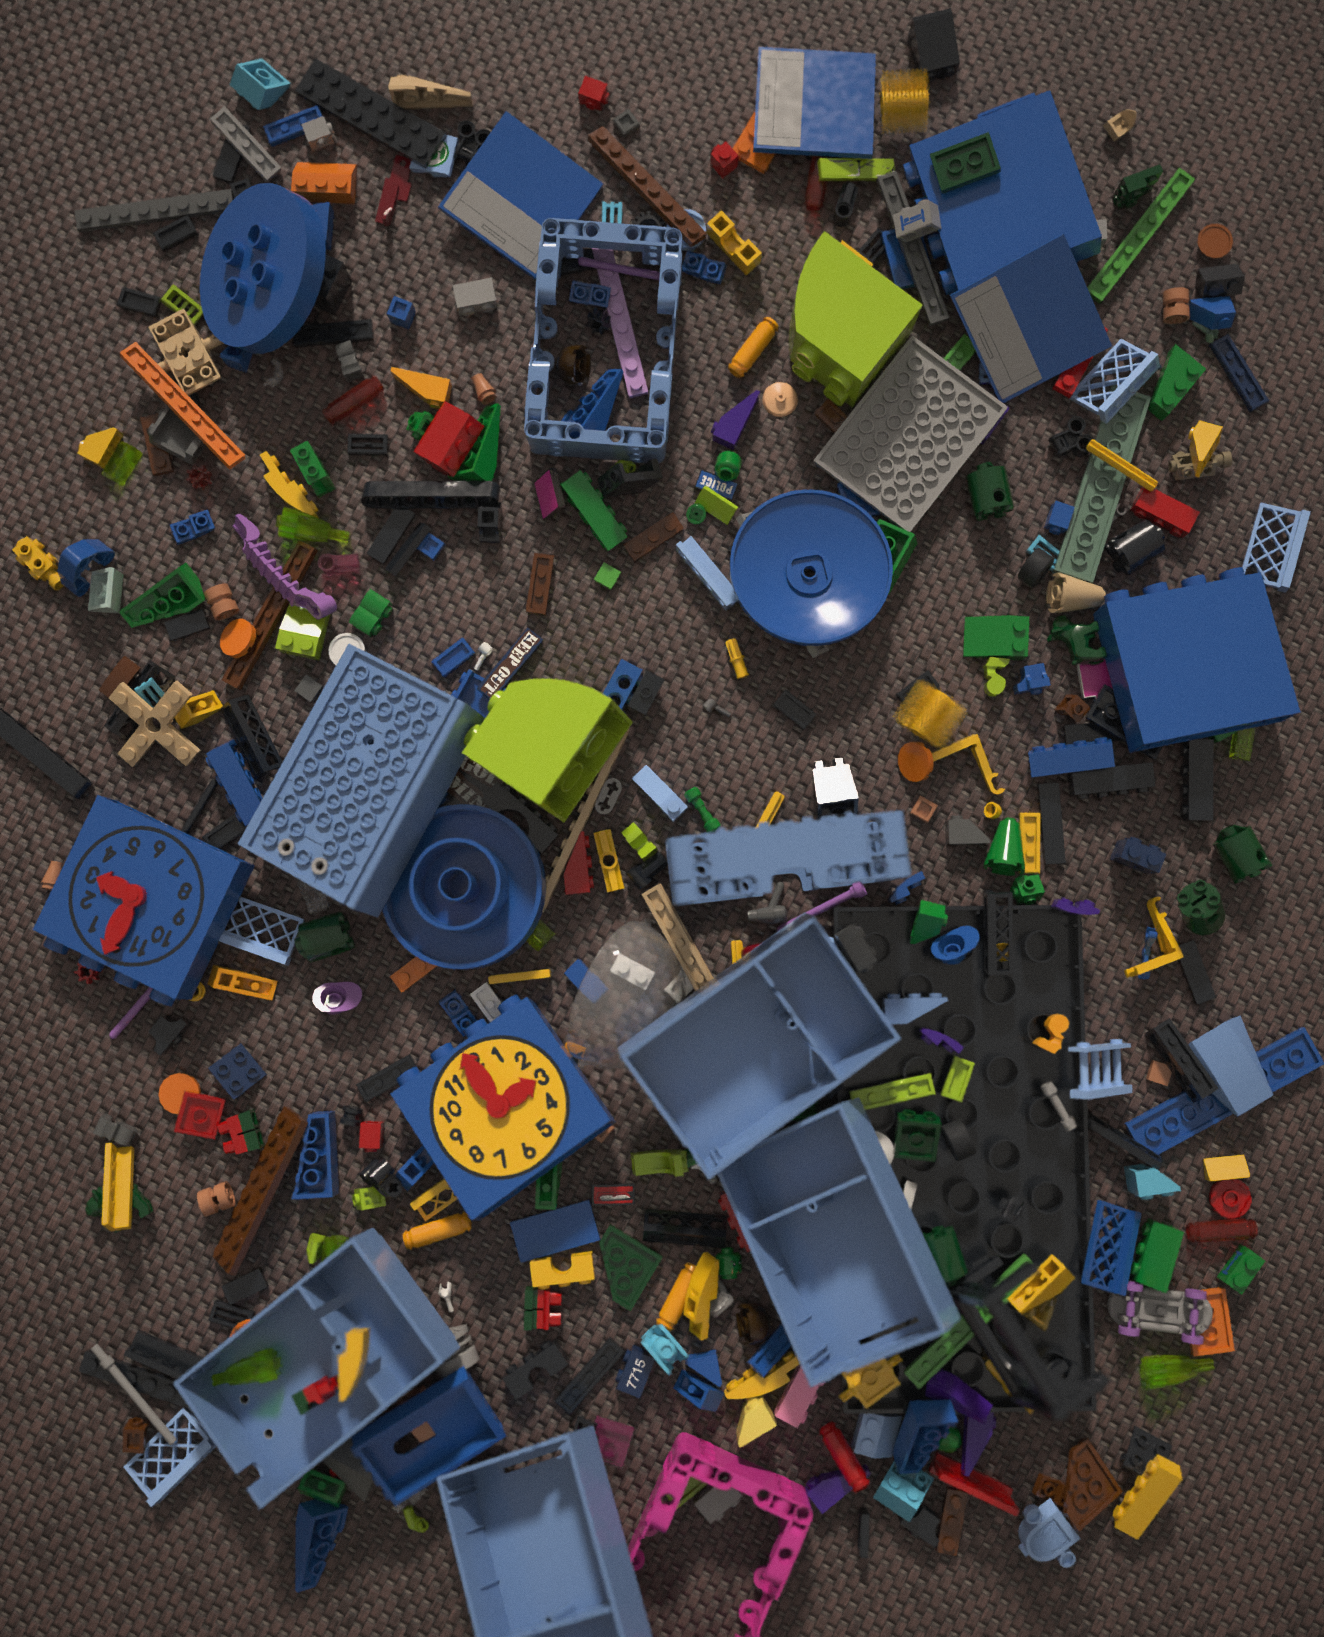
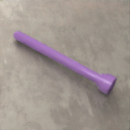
M585 257L578 259V263L582 266L655 280L660 278V272Z
M862 882L853 883L850 890L805 913L815 917L853 897L862 898L867 895V891ZM795 917V918L789 920L788 922H786V923H784V924L778 926V927H777V932H778L779 930H781L783 927H785L786 925H788L790 922H792V921H793L794 919H796L797 917Z
M151 987L144 992L109 1033L111 1039L117 1038L148 1002L152 990Z

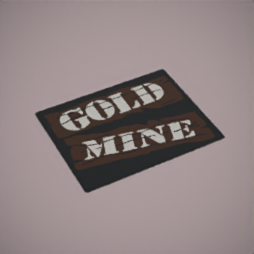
M466 756L447 790V797L450 801L445 806L470 804L491 809L481 799L496 782L500 784L503 782Z

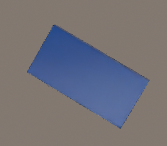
M462 637L431 662L445 678L476 653Z

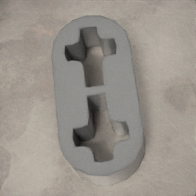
M610 778L604 783L595 803V808L599 814L608 815L613 810L622 790L619 780ZM613 782L617 783L616 787L618 788V791L614 790L611 796H609L608 793L610 789L607 787V785H612ZM606 797L609 798L607 804L610 808L601 811L599 803H603Z

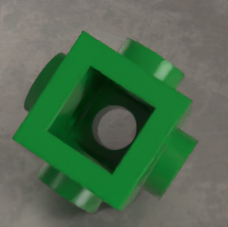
M423 411V413L414 412L408 420L406 430L412 433L411 437L420 441L434 416L426 411Z
M1039 874L1018 876L1010 887V892L1013 893V899H1015L1017 905H1032L1039 902L1045 893Z

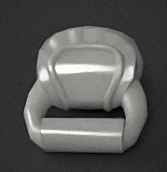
M719 1279L717 1299L710 1301L709 1313L715 1318L734 1303L732 1295L727 1292L725 1285Z

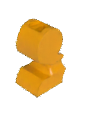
M1061 1014L1050 1015L1044 1023L1045 1028L1050 1033V1039L1046 1040L1040 1037L1032 1042L1033 1044L1052 1054L1061 1049V1043L1064 1038L1061 1033L1065 1032L1069 1026L1068 1019Z

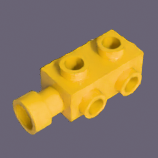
M26 536L19 540L12 551L17 555L15 559L21 565H27L30 568V575L36 580H48L49 585L54 590L64 587L56 572L58 570L56 565L58 560L51 553L46 554L42 550L45 546L36 538L32 540Z

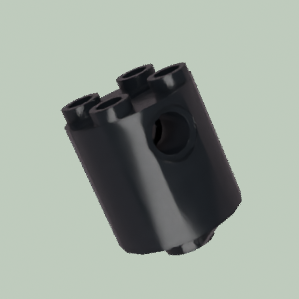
M1142 520L1109 540L1104 549L1113 559L1112 566L1117 573L1122 571L1126 575H1131L1165 553V535L1158 526L1147 520Z

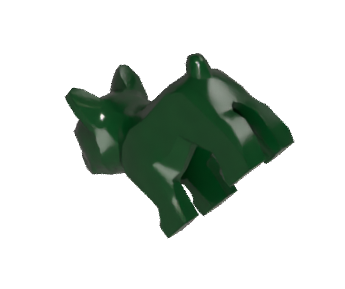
M1065 615L1057 616L1054 619L1047 642L1063 641L1068 647L1072 665H1099L1104 662L1107 656L1105 647H1100L1098 650L1088 647L1089 640L1095 639V633L1099 632L1097 621L1092 622L1090 625L1073 624Z
M133 1184L132 1208L137 1209L139 1217L143 1218L153 1212L154 1208L151 1201L139 1191L137 1184ZM98 1187L97 1190H92V1197L86 1203L85 1212L90 1217H102L103 1189L101 1187Z

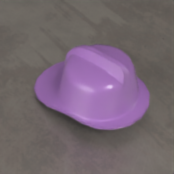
M353 982L324 983L313 994V1003L316 1008L332 1015L352 1010L362 999L361 988Z

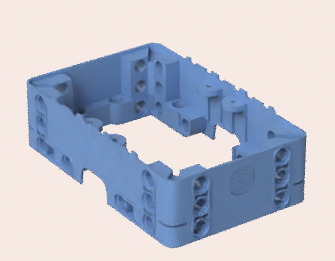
M548 218L542 223L535 287L536 321L534 345L531 347L528 368L524 424L525 435L533 453L618 461L627 460L635 463H646L650 459H657L658 463H661L665 459L669 432V409L679 289L682 276V233L677 228ZM585 248L642 252L643 264L661 265L657 314L672 315V325L660 328L656 335L658 345L669 349V359L658 362L651 373L647 428L611 426L607 431L587 430L576 422L548 420L546 407H548L550 385L549 372L554 368L555 362L551 353L540 349V338L551 339L556 335L558 329L556 321L543 314L544 304L556 305V287H558V280L561 275V259L564 257L575 259L584 257ZM536 388H541L543 392L540 395H536ZM657 398H663L665 403L657 405L654 401ZM577 431L580 433V436L577 439H572L570 434ZM613 435L621 437L618 442H612L610 438Z
M903 811L858 816L847 812L846 816L838 818L835 815L821 817V820L814 821L812 817L802 818L800 823L785 821L770 826L768 822L758 823L759 826L757 828L743 826L735 827L732 831H726L725 827H721L716 833L668 838L666 841L670 887L674 906L763 896V893L772 892L773 875L790 873L798 875L803 891L851 886L857 882L868 884L892 881L912 876ZM697 840H702V841H704V842H700V843H694V842L697 841ZM699 847L702 849V852H697L694 848ZM697 867L703 868V869L705 870V873H704V874L698 873V871L696 870V868H697ZM742 882L747 885L748 890L743 888ZM700 887H704L707 890V896L699 893Z

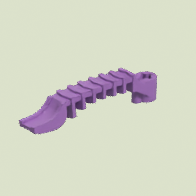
M235 515L236 520L232 527L243 539L244 547L242 551L246 554V559L253 563V567L260 571V575L267 579L268 584L271 583L275 587L276 592L279 591L282 597L290 602L291 606L295 605L306 608L316 619H321L336 612L337 604L332 596L326 595L323 592L317 594L306 587L299 590L297 580L291 583V575L289 573L283 575V568L281 566L276 567V560L274 558L271 559V553L267 550V543L265 541L257 543L260 535L258 528L243 515Z

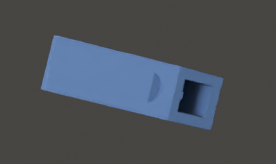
M929 993V997H921V994H908V998H900V994H887V998H882V1012L890 1024H907L947 1002L948 998L942 997V993Z

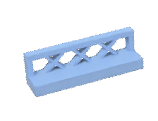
M692 536L683 543L680 541L676 544L678 554L725 611L738 602L731 583Z

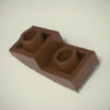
M124 656L108 675L99 691L109 698L120 683L132 684L141 667Z
M1039 1473L1032 1493L1047 1500L1051 1498L1056 1505L1064 1507L1066 1483Z

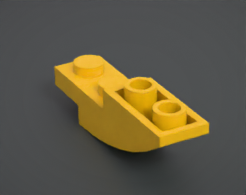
M267 451L260 454L270 471L263 476L281 499L304 516L313 520L319 519L315 513L318 511L316 505L312 500L309 502L305 497L308 493L302 484L298 485L295 480L291 481L285 471L280 472L278 466L281 464L275 455L270 456Z
M708 1252L702 1254L692 1274L686 1293L683 1313L690 1319L689 1331L700 1340L708 1338L710 1301L717 1299L719 1260Z
M789 1351L782 1356L783 1360L775 1364L764 1378H761L753 1368L746 1370L742 1378L739 1380L734 1379L726 1385V1389H724L726 1398L744 1399L760 1396L790 1382L788 1372L800 1364L795 1351Z

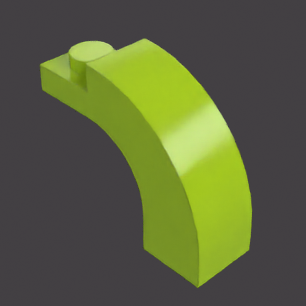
M665 1149L631 1153L632 1172L635 1176L670 1173L677 1177L684 1176V1172H688L685 1150Z

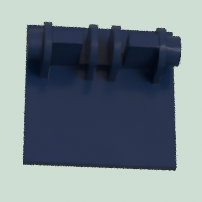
M242 1043L208 1068L233 1100L239 1098L246 1090L267 1075Z

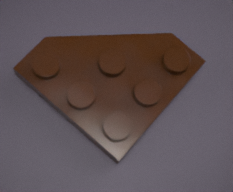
M1088 1438L1081 1439L1069 1450L1063 1514L1073 1529L1080 1532L1123 1492Z

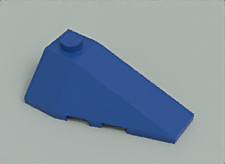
M608 369L592 386L593 391L586 397L582 396L579 399L580 405L574 411L569 410L561 421L579 423L587 430L605 431L624 371L622 369ZM577 431L570 434L572 439H577L580 436V433Z
M316 1499L299 1503L296 1518L295 1591L297 1593L316 1587L326 1566L325 1559L329 1551H333L336 1545L334 1540L338 1532H342L345 1526L348 1511L347 1505L340 1504L337 1508Z

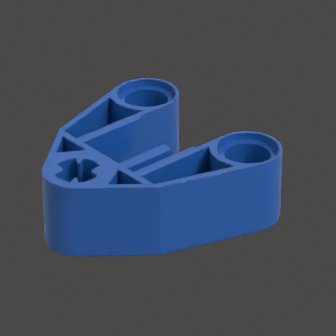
M83 539L68 546L60 555L57 570L62 585L76 596H83L88 591L90 583L80 574L85 569L90 570L88 565L92 560L103 566L108 565L113 560L115 551L99 539Z

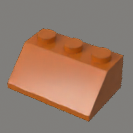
M297 162L292 171L291 191L303 196L309 202L355 204L357 165Z

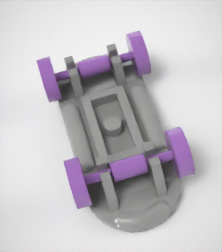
M1128 1281L1126 1296L1110 1293L1107 1300L1108 1312L1112 1319L1119 1324L1118 1333L1127 1336H1139L1140 1329L1182 1334L1181 1341L1203 1344L1204 1337L1199 1334L1209 1328L1213 1318L1212 1307L1206 1299L1207 1292L1198 1289H1185V1292L1167 1290V1293H1163L1150 1287H1143L1141 1283Z

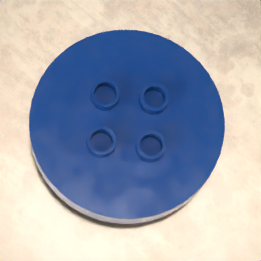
M257 184L240 193L226 207L215 224L206 245L201 266L200 300L203 315L209 329L224 344L253 354L268 353L287 343L299 331L309 316L319 294L323 279L326 247L324 230L319 215L306 198L277 184Z
M470 804L437 808L382 909L383 914L396 939L409 952L425 962L456 970H472L491 966L517 951L536 928L542 915L546 897V876L543 862L529 836L517 824L502 814L489 808Z

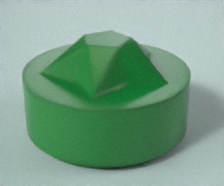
M698 503L692 504L686 511L687 520L692 524L702 523L707 516L705 507Z

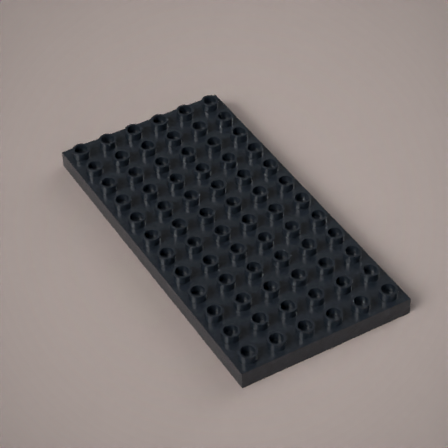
M1013 905V974L989 976L984 970V906H945V914L948 915L946 926L941 927L938 935L916 944H910V938L919 907L831 908L832 938H834L833 935L849 925L860 926L866 935L864 938L865 942L869 945L871 944L877 953L875 956L877 961L873 963L875 967L866 973H861V971L853 970L837 944V949L881 1011L882 998H887V994H900V998H908V994H921V997H929V993H942V997L948 998L947 1002L907 1024H891L901 1039L842 1082L845 1088L835 1095V1106L851 1100L849 1091L931 1073L935 1089L934 1095L865 1110L874 1131L886 1135L892 1142L893 1148L897 1112L903 1113V1110H912L915 1114L924 1115V1112H933L936 1116H939L941 1127L960 1119L969 1132L976 1153L961 1161L954 1159L941 1129L935 1162L893 1157L890 1165L902 1191H904L907 1180L917 1184L911 1211L921 1232L928 1234L936 1226L943 1225L944 1228L953 1226L968 1272L990 1256H998L1003 1265L977 1282L991 1286L1023 1253L1032 1262L1036 1263L1038 1267L1053 1254L1075 1279L1061 1293L1023 1314L1010 1301L1006 1305L1045 1365L1051 1363L1056 1358L1065 1362L1067 1358L1071 1359L1080 1367L1075 1381L1086 1380L1095 1373L1093 1287L1081 1284L1091 1235L1087 1099L1070 1098V1089H1078V1085H1080L1079 1052H1071L1068 1048L1077 1046L1078 1042H1085L1082 915L1062 912L1052 908L1051 905ZM996 906V907H997L1000 911H1002L1006 906ZM1003 916L996 922V927L1000 931L1007 926V919ZM962 926L974 927L979 933V942L973 950L966 954L965 959L959 964L950 965L943 963L942 960L937 959L932 954V943L940 936ZM1002 936V937L996 942V944H998V943H1006V944H1008V940H1006V939ZM998 961L997 970L1008 969V961ZM1061 1014L1069 1021L1068 1029L1061 1033L1064 1037L1061 1049L1052 1054L1033 1044L1032 1042L1040 1037L1046 1040L1050 1039V1033L1045 1028L1044 1023L1050 1015ZM920 1028H927L940 1032L954 1039L964 1048L958 1054L954 1051L952 1053L948 1052L942 1046L943 1041L938 1046L933 1043L928 1045L921 1039L922 1033L918 1030ZM954 1056L975 1063L962 1103L941 1095ZM1052 1081L1057 1089V1096L1068 1115L1074 1118L1077 1127L1070 1131H1065L1060 1123L1061 1118L1051 1100L1042 1092L1041 1086ZM1012 1195L1023 1201V1208L1027 1210L1023 1219L1017 1217L1016 1221L1002 1215L1003 1208L999 1207L1002 1198L1008 1200L1009 1196ZM1091 1272L1090 1280H1089V1281H1092V1280H1093V1278H1092V1272ZM918 1317L861 1339L859 1342L863 1345L919 1322ZM991 1318L986 1324L1007 1355L1019 1362ZM939 1336L897 1352L902 1361L892 1368L900 1385L867 1409L855 1396H852L845 1403L841 1400L843 1414L906 1413L911 1401H931L932 1399L925 1396L928 1381L919 1389L903 1371ZM975 1336L940 1368L957 1376L992 1404L990 1412H1027L1024 1407L1010 1401L1007 1396L1008 1393L1002 1388V1384L986 1369L985 1363L989 1358ZM895 1354L885 1357V1359L888 1360ZM840 1373L841 1393H843L849 1387L846 1379ZM1094 1394L1088 1398L1087 1404L1080 1408L1076 1407L1072 1411H1096V1395Z

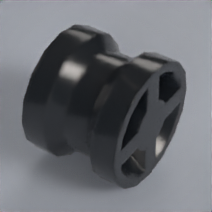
M344 1105L342 1109L344 1114L340 1118V1123L360 1126L361 1121L359 1118L363 1114V1109Z

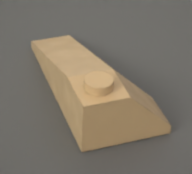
M406 75L391 77L388 87L392 102L404 109L473 106L471 93Z

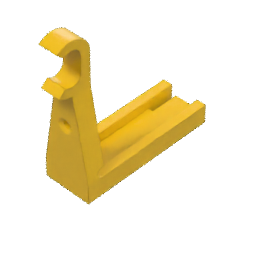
M978 734L970 735L945 746L943 749L940 748L931 752L933 760L936 761L972 745L970 749L988 790L992 794L1004 792L1005 789L1003 788L995 790L991 780L993 777H997L999 773H992Z
M1161 897L1149 899L1147 908L1156 928L1155 931L1157 932L1161 952H1164V955L1124 970L1126 978L1141 975L1184 957L1164 919L1167 913H1159L1156 908L1155 902L1160 901Z

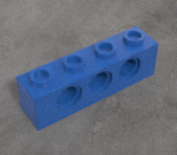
M621 659L603 694L611 699L614 697L621 700L619 707L623 711L626 704H629L633 697L635 687H638L643 678V670ZM622 680H628L630 686L627 689H621L619 683Z

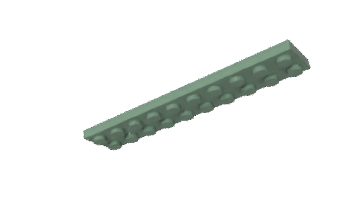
M1113 385L1110 392L1115 391L1118 387ZM1136 392L1107 424L1100 421L1095 441L1131 463L1151 397ZM1090 453L1074 503L1075 508L1070 524L1065 532L1053 570L1055 573H1063L1089 583L1094 581L1126 479V475Z

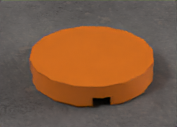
M245 619L231 621L221 634L220 648L223 653L232 658H240L246 655L249 647H252L255 643V627Z
M913 741L906 743L898 754L899 769L903 776L912 782L927 779L929 773L933 770L934 760L929 748L926 749L925 744L922 742Z
M185 1073L170 1075L162 1082L159 1088L158 1095L161 1105L170 1113L178 1114L184 1091L201 1094L199 1083L193 1076Z

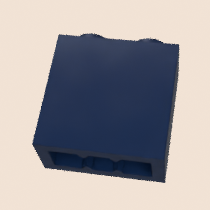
M1130 837V839L1124 838L1116 842L1110 860L1148 875L1160 872L1166 853L1161 852L1160 847L1151 844L1148 847L1141 844L1142 840Z

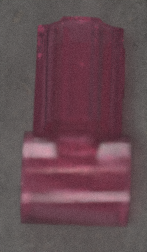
M323 554L318 559L319 568L327 576L337 573L360 572L358 554ZM327 561H332L333 566L325 569L324 564Z

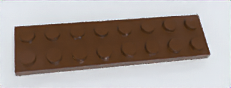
M284 1106L279 1113L277 1122L268 1136V1141L260 1152L259 1160L250 1173V1179L241 1192L239 1202L232 1211L229 1223L223 1230L219 1244L214 1249L212 1257L229 1275L236 1276L307 1127L308 1122L289 1107Z

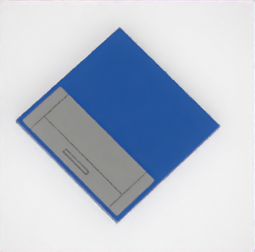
M759 47L753 152L872 159L876 53Z
M506 111L441 201L438 209L536 280L542 223L548 218L579 220L603 187V183Z
M1063 233L950 295L998 400L1002 403L1112 346Z

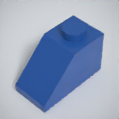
M1230 296L1190 299L1189 302L1190 320L1211 330L1231 328L1236 311Z
M684 1369L681 1370L674 1386L676 1391L702 1410L716 1412L724 1395V1392L713 1383Z

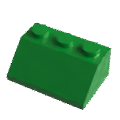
M879 519L877 523L888 541L892 556L893 574L889 595L914 551L917 539L914 533Z
M1148 1218L1147 1222H1144L1141 1233L1143 1236L1141 1242L1136 1247L1137 1257L1131 1266V1278L1136 1282L1167 1293L1184 1232L1172 1225Z

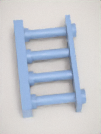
M1110 1039V1043L1090 1045L1089 1042H1078L1077 1046L1068 1047L1071 1052H1079L1080 1085H1078V1089H1070V1098L1094 1099L1132 1093V1085L1124 1084L1121 1074V1048H1130L1131 1043H1123L1122 1039ZM1110 1050H1112L1113 1080H1111ZM1099 1051L1102 1054V1082H1100ZM1088 1052L1091 1055V1083H1089Z

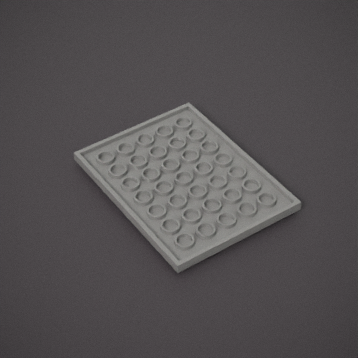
M912 335L816 456L813 463L896 526L911 532L1005 413L1008 406Z

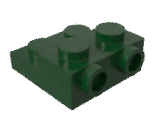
M1159 164L1124 177L1112 195L1113 205L1118 210L1124 207L1126 209L1134 207L1139 198L1151 192L1155 183L1158 182L1159 177L1163 173L1161 165Z
M903 1110V1113L897 1112L893 1157L935 1162L941 1129L939 1116H936L933 1112H924V1115L915 1114L912 1110Z

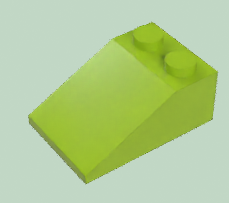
M289 603L279 629L275 649L281 653L320 661L330 614L321 619H316L306 608L295 605L291 606Z

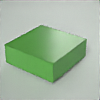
M603 563L594 581L612 590L621 572Z

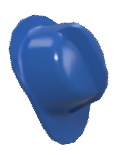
M971 926L956 928L940 936L932 943V954L937 959L942 960L943 963L950 965L959 964L965 959L966 954L978 944L979 933Z

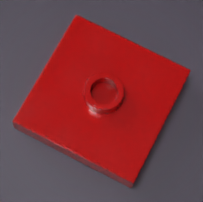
M184 1091L174 1132L215 1140L218 1132L217 1125L220 1124L226 1099Z

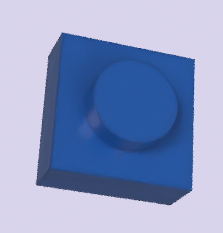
M428 533L417 550L434 561L445 546V543L431 533Z

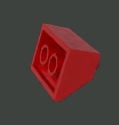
M444 401L413 452L443 475L454 477L483 430L484 425L470 414Z

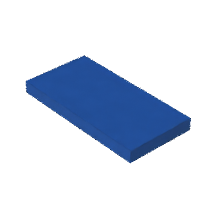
M590 1199L559 1207L556 1210H549L510 1221L521 1263L600 1240Z

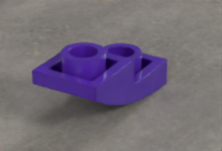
M1062 897L1061 900L1055 899L1051 905L1054 909L1070 914L1093 915L1100 912L1099 909L1095 908V903L1086 899L1084 901H1076L1075 905L1072 906V901Z
M920 1028L918 1030L922 1033L921 1039L928 1045L933 1043L938 1046L943 1041L942 1046L948 1052L952 1053L954 1051L958 1054L964 1048L957 1041L940 1032L927 1028Z

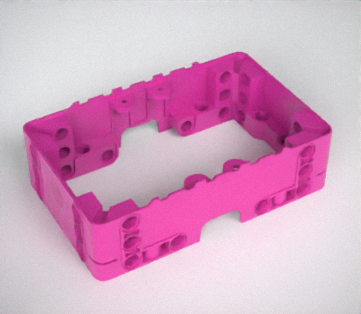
M680 1433L675 1438L672 1448L665 1459L662 1471L657 1478L655 1487L628 1546L633 1569L638 1571L645 1562L644 1552L639 1548L641 1538L643 1539L644 1536H654L658 1531L663 1533L667 1531L690 1476L720 1490L734 1488L752 1496L754 1503L759 1508L779 1516L778 1523L780 1528L778 1537L769 1555L770 1561L768 1565L759 1566L754 1571V1583L763 1591L760 1602L745 1600L741 1603L738 1610L741 1621L748 1625L744 1637H760V1630L774 1597L775 1600H778L812 1521L813 1514L806 1489L785 1476L776 1474L706 1440L689 1433ZM722 1472H726L730 1475L725 1480L720 1479L718 1477L719 1474ZM761 1490H766L767 1496L759 1497L758 1493ZM668 1494L671 1495L673 1499L669 1502H666L662 1499V1497ZM747 1609H751V1613H747Z

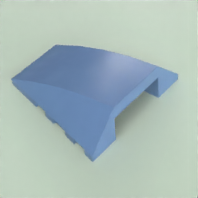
M1241 1016L1222 1023L1188 1044L1219 1088L1213 1094L1237 1117L1273 1096Z

